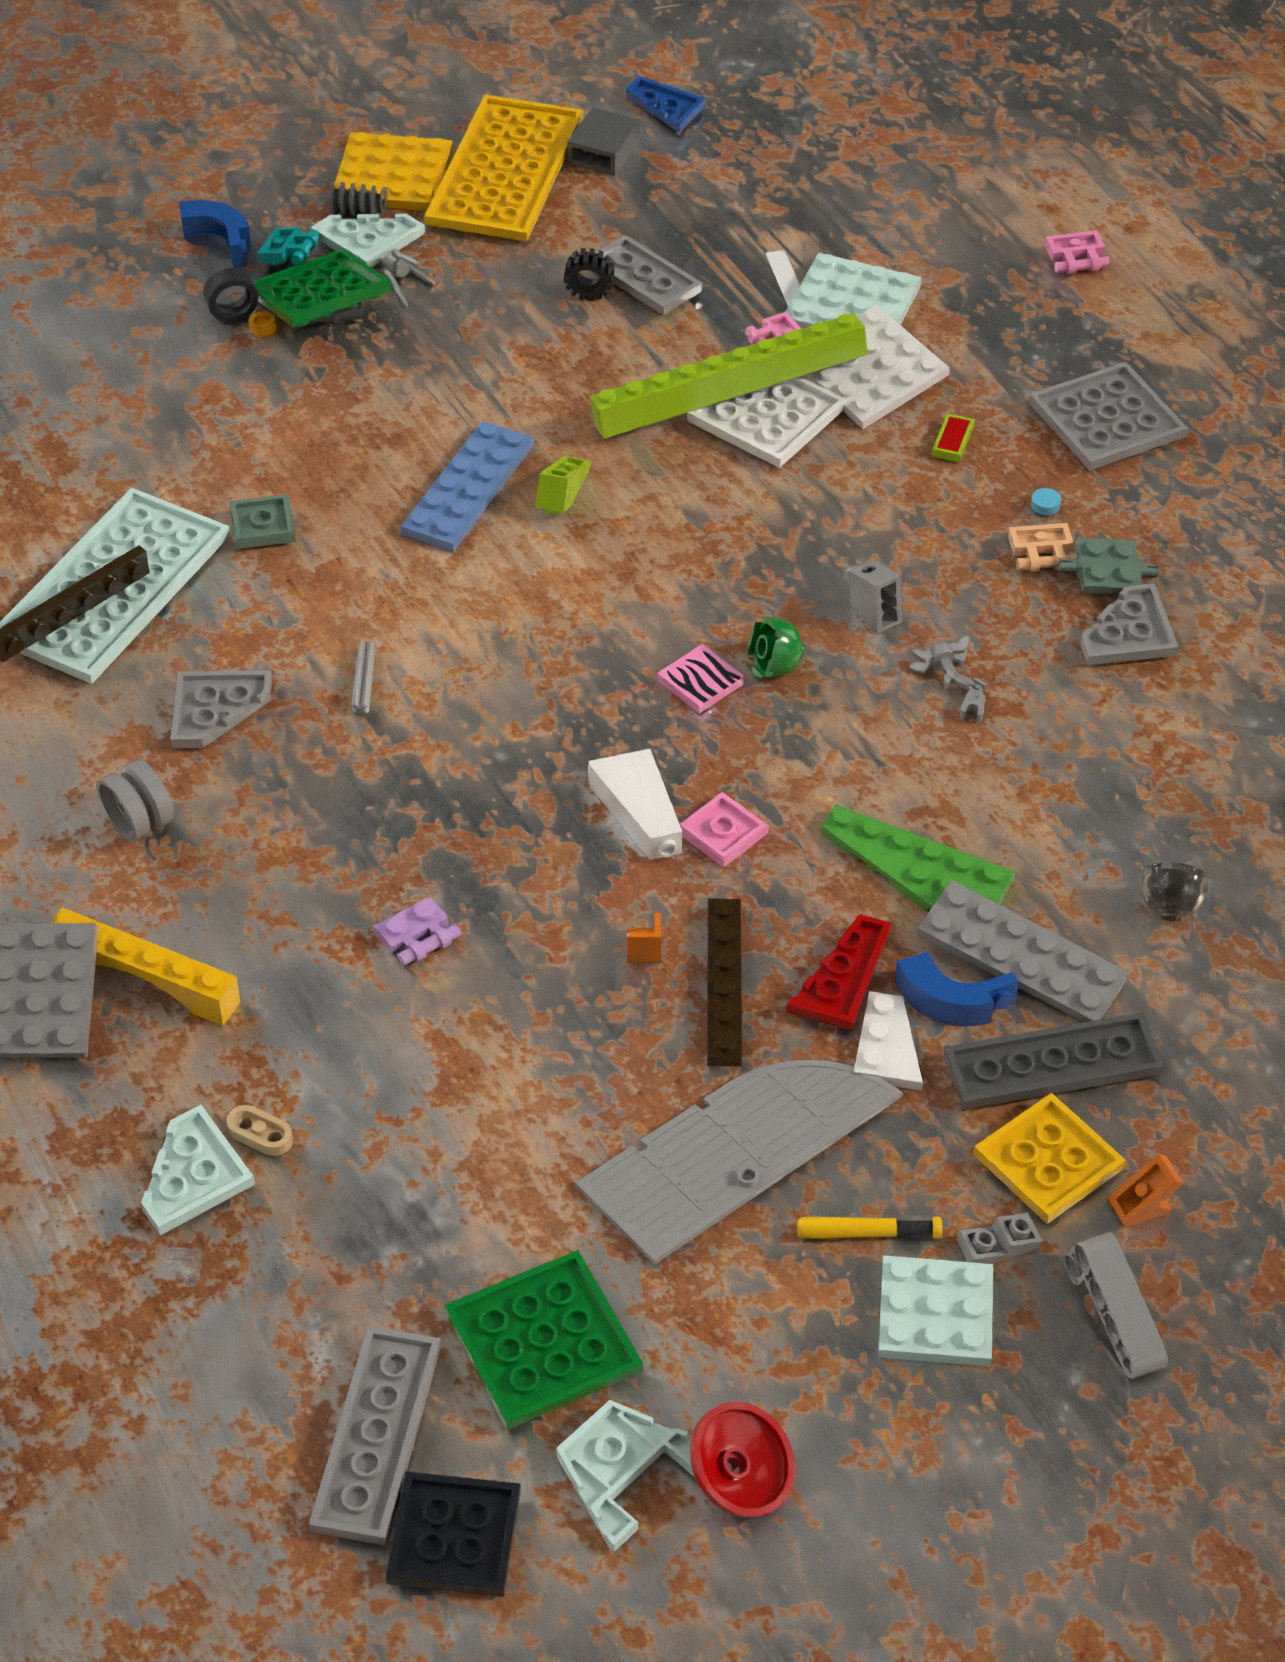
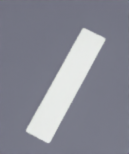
M784 250L766 252L767 259L789 306L800 284Z

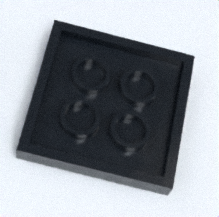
M406 1471L386 1572V1584L504 1597L521 1495V1483Z

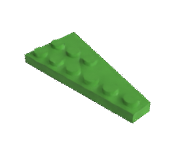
M836 804L822 825L821 835L847 854L856 855L866 862V868L874 874L879 872L888 878L889 884L926 912H930L951 880L999 905L1014 880L1015 871Z

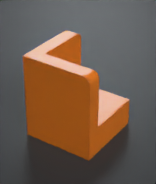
M661 913L654 914V928H628L627 963H661Z

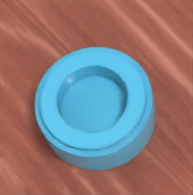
M1041 488L1032 494L1031 508L1036 513L1048 516L1059 511L1061 496L1057 491Z

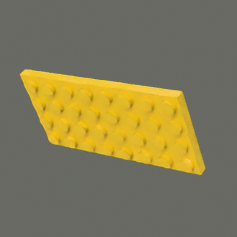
M484 94L424 215L425 225L509 238L516 241H528L567 156V141L583 120V110Z

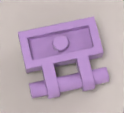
M431 896L374 925L375 935L392 955L398 953V960L403 966L412 961L417 963L426 958L427 953L438 947L443 949L451 945L453 939L461 936V931L456 924L445 929V927L449 926L448 916Z

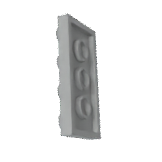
M627 235L621 236L600 249L604 252L603 258L608 255L611 258L610 262L614 263L613 284L663 316L702 291V282Z

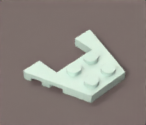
M609 1400L556 1448V1456L609 1549L615 1552L638 1530V1521L614 1501L626 1487L663 1453H667L691 1475L694 1476L690 1461L691 1437H688V1432L676 1427L673 1430L655 1423L654 1418Z

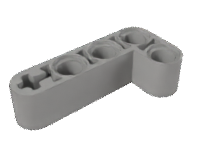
M1108 1232L1074 1244L1065 1255L1067 1272L1074 1284L1086 1283L1125 1374L1130 1379H1134L1167 1367L1168 1356L1115 1235Z

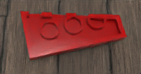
M859 914L837 941V946L831 954H827L820 962V967L815 974L807 978L802 985V990L787 1003L786 1012L852 1031L890 934L892 922Z

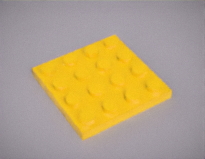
M350 132L335 180L336 188L339 189L342 181L346 184V190L350 189L352 183L356 184L357 191H360L362 184H365L369 193L372 186L375 185L377 194L381 193L382 187H386L387 202L385 208L427 211L448 169L453 151V140Z

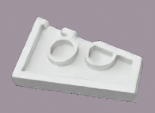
M869 991L854 1073L879 1076L895 1087L922 1091L923 1081L903 996Z

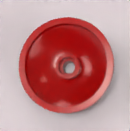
M727 1402L708 1411L697 1423L690 1442L691 1467L699 1487L715 1506L736 1517L756 1518L774 1511L785 1501L794 1482L795 1460L786 1433L771 1415L749 1403ZM727 1462L731 1464L732 1471L729 1469Z

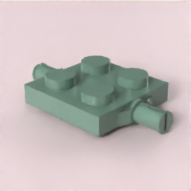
M1077 537L1074 544L1076 558H1059L1057 562L1058 571H1075L1080 580L1082 593L1119 595L1125 586L1142 585L1141 576L1157 577L1159 573L1158 564H1141L1137 556L1135 541Z

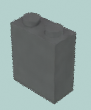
M592 107L567 141V163L616 175L640 141V119Z

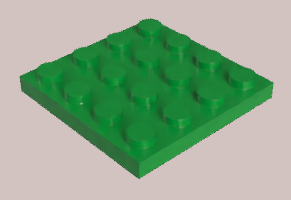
M344 249L253 281L259 294L258 302L292 327L305 326L313 319L329 317L335 311L343 308H354L359 302L367 299H378L383 296V293L392 291L389 279Z
M579 1250L444 1305L445 1315L506 1430L643 1372L642 1360Z

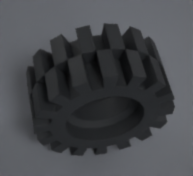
M582 248L580 254L576 250L572 256L568 257L563 282L566 283L565 288L567 291L571 289V295L575 296L578 293L579 299L583 300L584 296H587L588 301H593V296L599 300L602 298V294L606 296L609 290H611L615 272L614 263L610 262L611 258L608 255L603 258L604 252L601 250L596 254L594 253L595 248H590L589 252H586V248ZM589 270L595 272L599 277L590 279L582 276L579 272Z

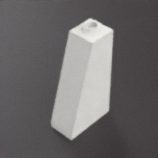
M650 749L588 761V782L590 788L650 860L682 853V830Z

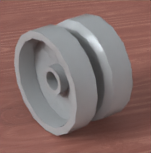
M136 759L122 767L121 775L114 772L97 781V795L105 814L116 831L128 842L133 843L147 836L150 826L158 829L174 820V807L169 793L159 776L147 762Z

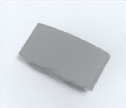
M1028 1213L996 1217L992 1226L960 1230L956 1238L967 1262L993 1264L1019 1256L1042 1244V1240Z

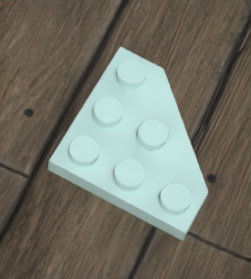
M358 214L357 219H341V215H329L311 226V230L314 229L320 233L319 241L335 251L340 249L346 250L369 267H373L381 262L384 256L394 248L400 250L425 234V225L407 214H395V218H379V214Z
M202 1105L169 1121L166 1139L162 1150H159L151 1173L152 1179L148 1190L144 1192L141 1205L143 1212L158 1234L162 1235L255 1185L254 1176Z

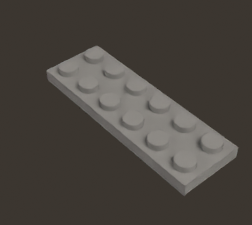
M953 880L949 882L918 928V936L996 977L1013 972L1019 982V989L1081 1022L1102 1019L1129 975V972Z
M373 1326L367 1327L309 1521L310 1532L386 1546L403 1486L405 1472L408 1468L441 1349V1338Z

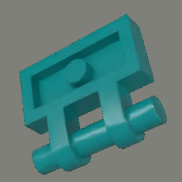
M301 227L276 228L257 252L259 263L279 265L284 263L287 258H291L293 264L299 265L307 260L310 250L315 249L318 245L320 233L314 229L310 232H302Z

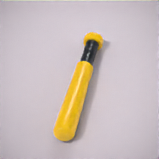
M934 1216L932 1220L928 1221L855 1217H800L797 1221V1235L801 1239L896 1237L899 1234H930L935 1239L942 1237V1218L939 1216Z

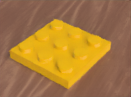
M1050 1093L975 1145L973 1155L1046 1224L1122 1171L1126 1160L1053 1093Z

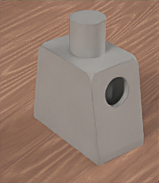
M875 560L859 566H851L845 571L844 579L849 583V598L852 608L877 634L903 623L901 575Z

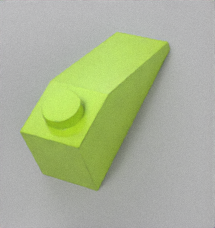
M564 455L540 472L535 507L544 509V513L550 515H561V513L567 511L572 506L591 468L592 461Z

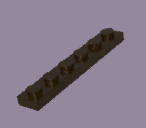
M140 545L136 546L0 628V661L3 663L19 654L24 649L148 575L150 570L147 551Z
M708 898L707 1066H742L741 899Z

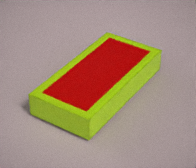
M947 413L932 449V457L960 463L973 431L975 419Z

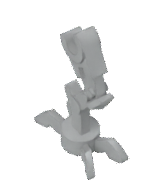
M966 635L960 638L959 643H951L949 645L947 643L936 644L924 652L920 649H913V656L922 662L916 661L912 663L910 671L925 674L931 665L937 669L942 668L945 674L943 681L945 688L950 684H955L968 691L961 705L960 719L964 720L967 712H974L977 715L976 723H980L985 710L986 695H983V691H986L987 683L979 678L970 679L958 673L952 661L963 664L966 659V649L970 636Z

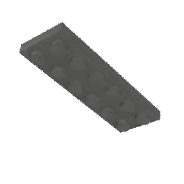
M1143 1012L944 1048V1058L963 1110L1045 1096L1050 1093L1056 1094L1162 1075L1165 1069V1064Z

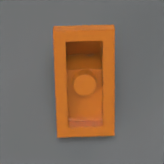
M1159 1153L1113 1192L1108 1199L1123 1225L1129 1227L1170 1213L1172 1208L1166 1199L1184 1183L1168 1157Z

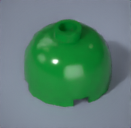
M763 616L761 617L763 619L762 622H755L749 636L748 654L753 655L755 665L749 664L750 669L759 678H781L791 673L804 655V643L796 627L789 621L777 617Z

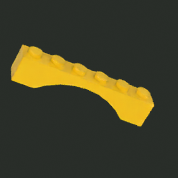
M63 907L50 922L96 923L99 929L95 966L116 968L136 975L167 992L194 1015L223 1026L241 1002L237 976Z

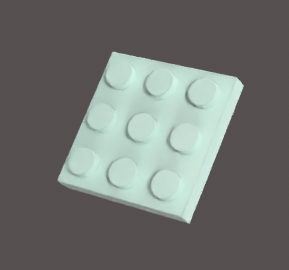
M883 1255L878 1358L990 1367L992 1360L993 1264Z

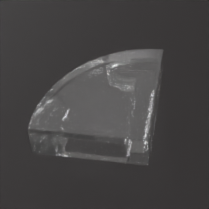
M165 1247L168 1269L174 1276L180 1279L181 1283L197 1287L203 1258L202 1249Z

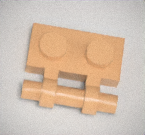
M1068 523L1009 527L1008 538L1013 555L1026 556V558L1016 559L1017 570H1028L1029 572H1039L1042 568H1055L1057 570L1059 558H1076V554L1065 555V552L1073 551L1074 545ZM1050 553H1052L1053 556H1042V557H1039L1038 554H1050Z

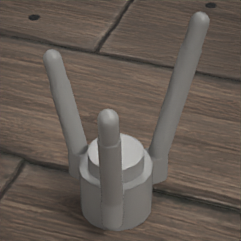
M394 248L383 258V266L386 269L383 275L390 280V284L399 301L406 308L408 304L394 276L404 277L411 272L431 286H434L435 282L412 266H420L419 261L400 253Z

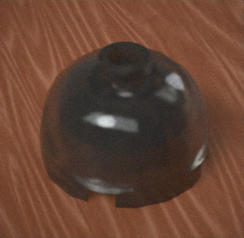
M1162 863L1146 866L1142 874V895L1146 905L1155 913L1160 914L1163 920L1178 922L1182 917H1188L1196 913L1205 903L1210 879L1209 877L1205 879L1206 872L1182 863H1172V869H1161Z

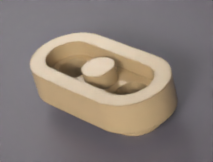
M241 1105L232 1109L227 1116L226 1122L229 1135L234 1140L266 1155H282L293 1144L290 1125L286 1121L256 1107ZM244 1126H250L248 1129H242Z

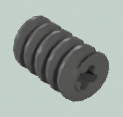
M334 180L331 182L328 203L333 215H338L341 212L343 216H349L351 213L354 218H357L358 214H379V218L382 217L387 202L386 187H382L381 193L377 194L375 185L372 186L369 193L365 184H362L360 191H357L355 183H352L350 189L346 190L345 182H341L339 189L336 188Z

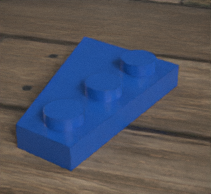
M638 76L626 88V97L679 133L705 107V98L642 76Z

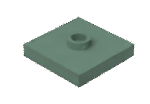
M288 494L229 502L236 549L296 542Z

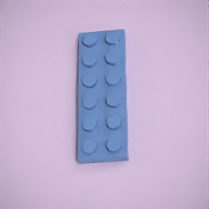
M482 421L400 526L401 535L454 552L533 448L534 437Z

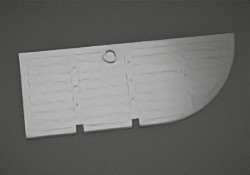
M793 1060L766 1065L736 1077L703 1098V1103L707 1106L703 1111L694 1104L642 1138L640 1143L645 1147L642 1151L639 1152L632 1145L576 1181L574 1185L655 1265L903 1096V1093L879 1076L854 1073V1066L838 1062Z

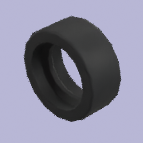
M225 268L217 271L209 277L203 289V297L210 313L222 322L243 320L258 305L259 294L251 276L239 268ZM231 286H243L246 288L243 296L236 302L231 304L216 303L217 297L226 288Z

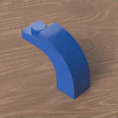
M189 200L179 202L184 240L194 238L218 239L229 247L232 266L242 267V255H247V249H251L249 226L245 217L235 208L216 201Z
M928 952L898 960L896 963L895 984L904 999L924 1016L944 1024L954 1026L991 1023L992 1010L1004 1009L1016 1002L1019 982L1013 972L978 983H961L942 974Z

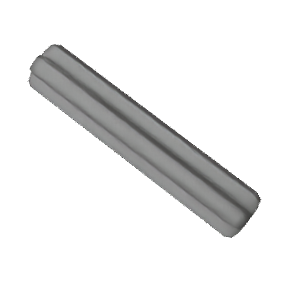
M361 641L358 644L352 698V711L356 715H366L369 712L375 658V644L372 641Z

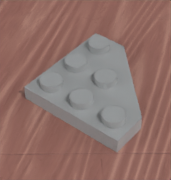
M1155 583L1125 586L1119 593L1118 599L1104 609L1097 617V622L1090 629L1087 628L1080 640L1087 665L1177 656L1179 649Z
M271 670L178 671L170 737L171 747L204 748L271 701L272 689Z

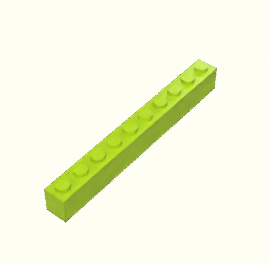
M854 313L843 314L832 320L818 322L797 331H789L784 335L772 339H764L753 345L738 347L733 351L718 356H710L693 364H685L674 370L656 373L651 377L639 381H631L614 389L603 390L598 394L590 396L594 425L603 439L865 356L867 355L865 326Z

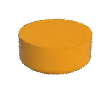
M266 311L256 312L249 318L250 332L259 337L275 333L277 330L275 315Z

